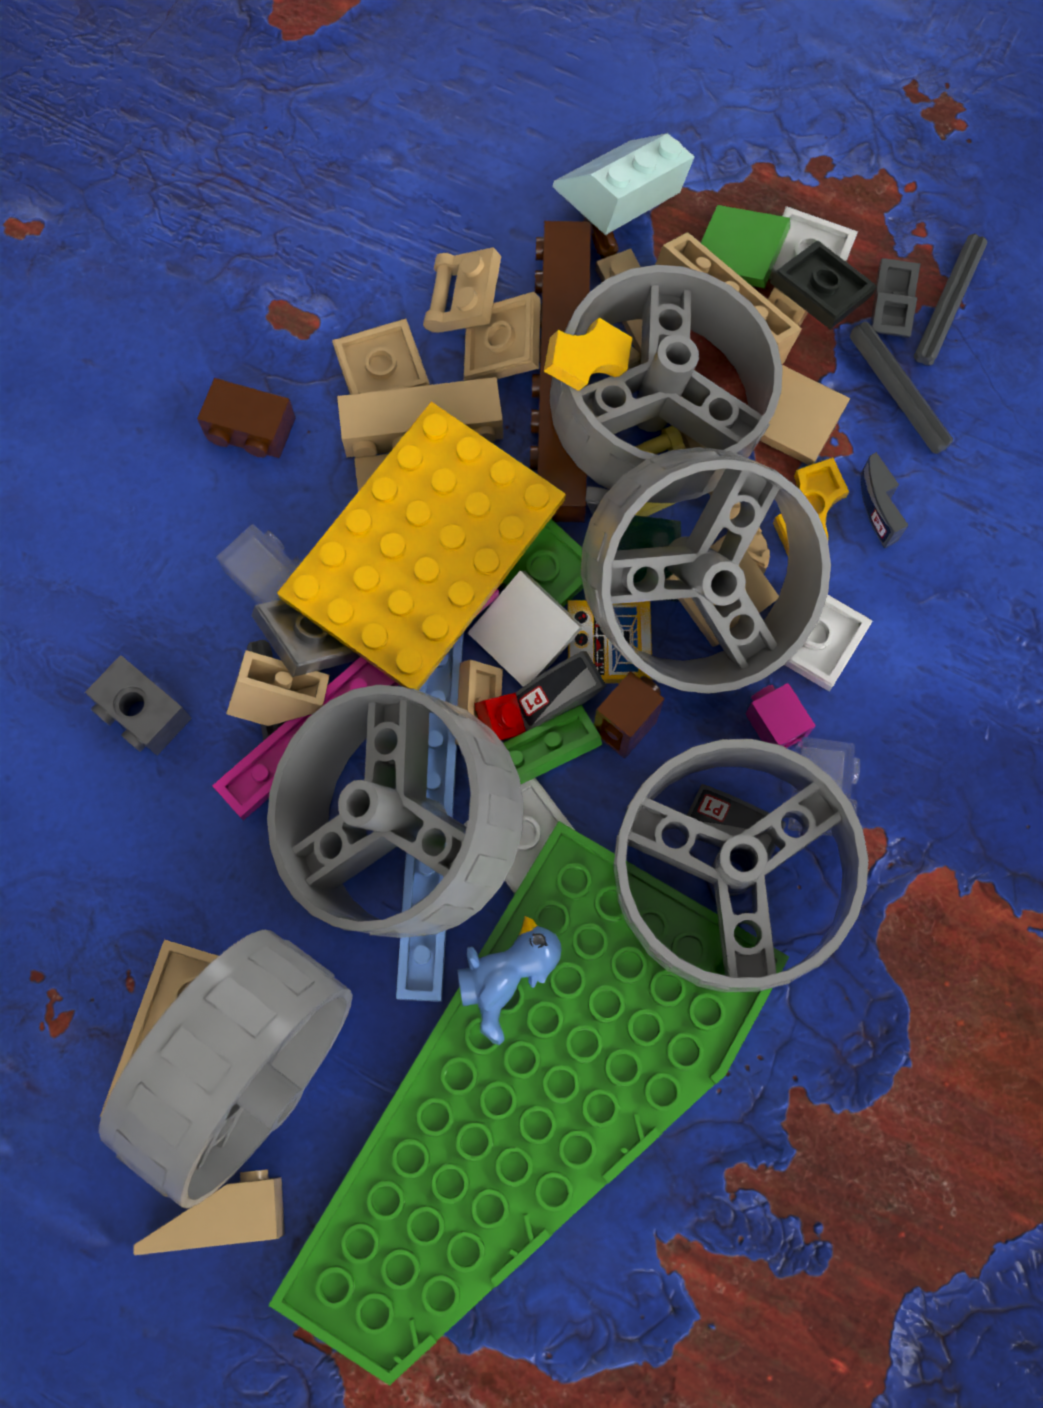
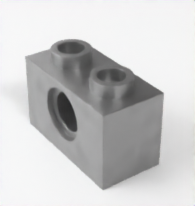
M121 655L85 691L96 703L91 710L109 726L115 720L126 729L121 736L139 752L147 747L154 754L158 755L192 719L182 706ZM144 701V707L139 714L128 716L129 708L134 703Z

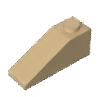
M268 1169L240 1172V1182L226 1184L201 1203L191 1207L134 1245V1255L273 1240L284 1236L282 1177L269 1178Z

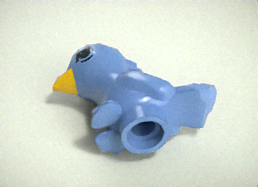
M524 916L519 936L514 944L505 952L489 954L479 958L475 949L468 947L467 962L469 968L457 969L463 1006L478 1004L481 1012L480 1032L493 1044L500 1045L505 1040L499 1022L501 1009L513 996L521 978L528 977L531 988H534L537 981L545 983L549 973L555 969L560 961L562 948L556 934L547 928L539 927L529 917Z

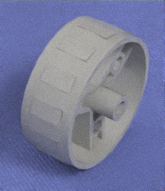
M651 265L629 269L606 279L590 291L574 311L564 333L576 336L585 335L588 327L598 318L611 325L618 322L642 319L641 364L628 369L619 377L610 376L587 385L580 391L552 376L549 401L553 425L563 448L575 464L595 482L610 490L624 474L643 461L657 456V454L642 451L628 444L614 434L635 425L647 432H656L662 430L668 423L705 448L732 451L749 458L770 426L768 423L775 413L781 395L783 371L776 340L767 322L754 305L727 283L707 273L682 266ZM690 330L709 340L724 353L735 367L745 388L748 405L694 370L699 360V351L696 344L690 339ZM639 391L636 399L633 398L632 393ZM725 469L700 471L676 480L653 495L647 502L676 503L696 499L715 490Z
M705 447L671 450L643 461L624 474L603 496L590 519L582 546L581 578L586 601L597 624L600 626V630L629 663H633L637 668L659 683L681 691L707 694L737 690L764 679L785 665L805 644L820 619L828 595L831 570L826 533L817 511L800 489L773 468L732 451ZM725 469L690 536L677 538L666 547L617 550L619 541L633 516L653 495L674 481L697 472ZM775 499L786 524L789 556L787 574L780 595L768 616L763 620L745 590L746 578L743 570L738 565ZM740 502L739 514L730 520L731 508ZM722 528H725L728 532L719 552H716L710 547ZM646 566L647 573L644 579L633 583V576L636 571ZM667 566V569L680 580H665L664 568ZM692 597L724 651L707 658L684 661L658 658L639 651L626 642L615 619L613 604ZM740 615L739 622L730 628L731 621Z
M389 685L357 688L327 702L313 713L291 738L278 763L269 794L267 824L270 850L278 874L293 898L311 915L343 930L368 933L375 936L405 938L433 935L466 921L480 911L499 890L516 857L522 835L524 803L520 778L509 751L491 728L467 710L416 689ZM429 713H434L442 719L451 731L467 764L471 791L467 827L447 815L444 806L440 802L426 798ZM366 739L365 780H355L346 785L338 800V811L340 814L329 821L330 803L337 780L348 759ZM366 830H372L373 833L367 836ZM397 846L444 876L427 897L409 910L383 920L366 912L351 898L343 885L344 882Z
M721 739L694 746L671 758L643 782L627 806L617 835L613 872L618 903L628 928L630 927L646 950V953L663 968L698 987L723 993H755L791 983L795 979L818 968L839 948L858 918L867 890L868 854L863 829L851 802L832 777L811 760L777 744L754 739ZM714 767H745L767 772L790 783L800 791L746 831L736 836L727 834L653 801L656 796L672 783L691 773ZM782 819H796L802 826V836L794 838L788 836L782 829ZM672 828L679 829L686 837V844L677 849L668 847L662 840L663 832ZM831 829L838 845L842 867L841 898L833 923L819 945L800 963L783 972L776 973L765 876ZM765 833L770 835L773 843L780 849L769 861L764 845L757 839ZM695 840L721 848L711 866L690 855ZM627 846L712 883L715 888L725 976L704 971L678 958L654 936L640 916L629 888L626 867ZM731 862L739 864L744 872L736 870L731 865ZM752 887L753 914L743 913L735 915L732 912L729 896H738ZM747 924L755 930L757 942L754 947L744 948L736 942L734 937L736 925Z
M262 929L247 935L211 962L185 988L144 1038L124 1068L108 1098L99 1126L101 1141L117 1154L116 1157L163 1196L170 1197L178 1205L187 1209L201 1203L230 1179L271 1132L276 1130L294 1110L302 1097L303 1090L322 1064L345 1023L353 996L350 989L335 979V975L292 942L282 939L272 930Z

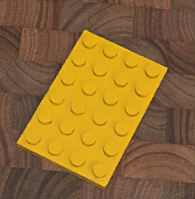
M431 401L280 588L277 595L285 603L402 687L420 690L565 501L566 494Z

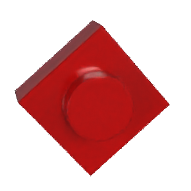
M516 693L474 703L478 719L491 728L500 740L515 737L526 732Z

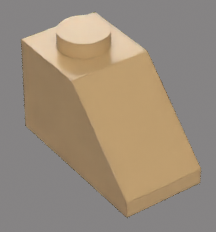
M245 650L226 714L266 726L311 715L323 706L330 675L315 671L292 677L281 660Z

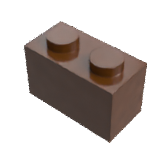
M214 378L197 420L205 437L215 445L228 447L230 444L244 448L246 452L256 457L264 458L266 455L280 459L296 417L289 398Z
M630 671L596 709L594 726L600 734L601 740L624 759L658 720L665 698L660 695V688L646 676L639 678Z

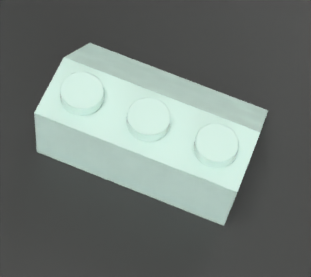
M668 133L630 140L554 181L552 187L606 235L680 193L694 156Z

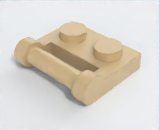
M494 247L455 256L449 253H440L436 256L434 270L437 274L430 310L424 316L423 326L425 329L441 333L490 324L501 255ZM457 275L451 311L445 312L451 277Z

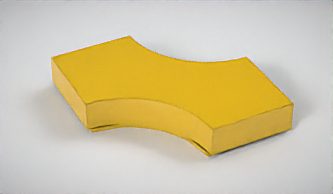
M601 318L596 319L588 327L585 335H570L558 330L550 337L544 372L578 391L588 384L591 374L604 373L615 378L619 377L628 369L632 337Z
M833 457L800 468L794 474L797 488L803 492L817 511L827 539L829 537L826 528L827 513L834 504L846 498L849 493ZM779 514L775 517L773 525L787 556H789L786 524L782 514Z

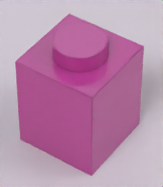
M789 683L777 689L773 685H769L755 693L751 697L753 702L745 714L763 742L781 745L785 748L808 737L816 726Z

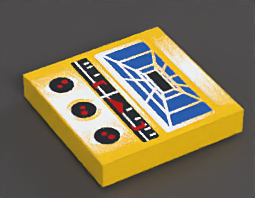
M568 600L567 611L584 626L568 645V658L581 651H587L605 683H620L630 671L639 678L646 676L652 680L649 675L641 671L633 663H629L602 633L586 600ZM650 601L613 604L615 619L626 642L637 650L652 655Z

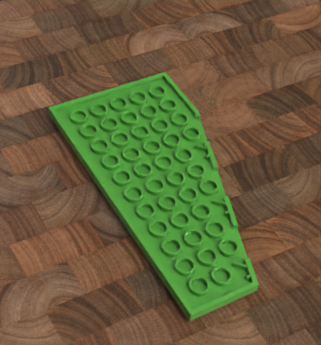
M558 821L478 955L481 958L489 954L505 952L519 936L524 916L533 919L539 927L547 928L556 934L562 948L560 961L555 969L549 973L545 983L537 981L534 988H531L528 977L521 978L513 996L501 1009L499 1022L505 1040L500 1045L493 1044L486 1036L481 1034V1012L478 1004L463 1006L459 986L268 1305L389 1386L492 1289L497 1287L543 1245L556 1230L607 1183L609 1184L660 1137L672 1123L711 1087L726 1076L773 989L770 988L755 993H723L695 986V984L670 971L668 972L646 953V950L630 927L628 928L618 903L613 872L615 854ZM626 861L631 894L640 916L654 936L678 958L704 971L725 976L718 914ZM736 925L734 929L736 942L744 948L754 947L757 937ZM773 947L776 973H780L787 963L789 956Z

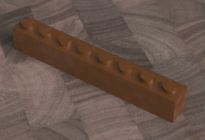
M544 221V237H536V261H543V270H535V293L542 294V304H540L541 339L539 343V363H541L540 374H532V398H540L539 409H531V434H539L538 446L530 445V470H538L539 476L566 494L565 501L551 518L554 522L585 523L587 474L575 464L563 448L553 425L549 401L552 376L544 372L550 337L558 330L565 332L574 311L590 292L591 222Z

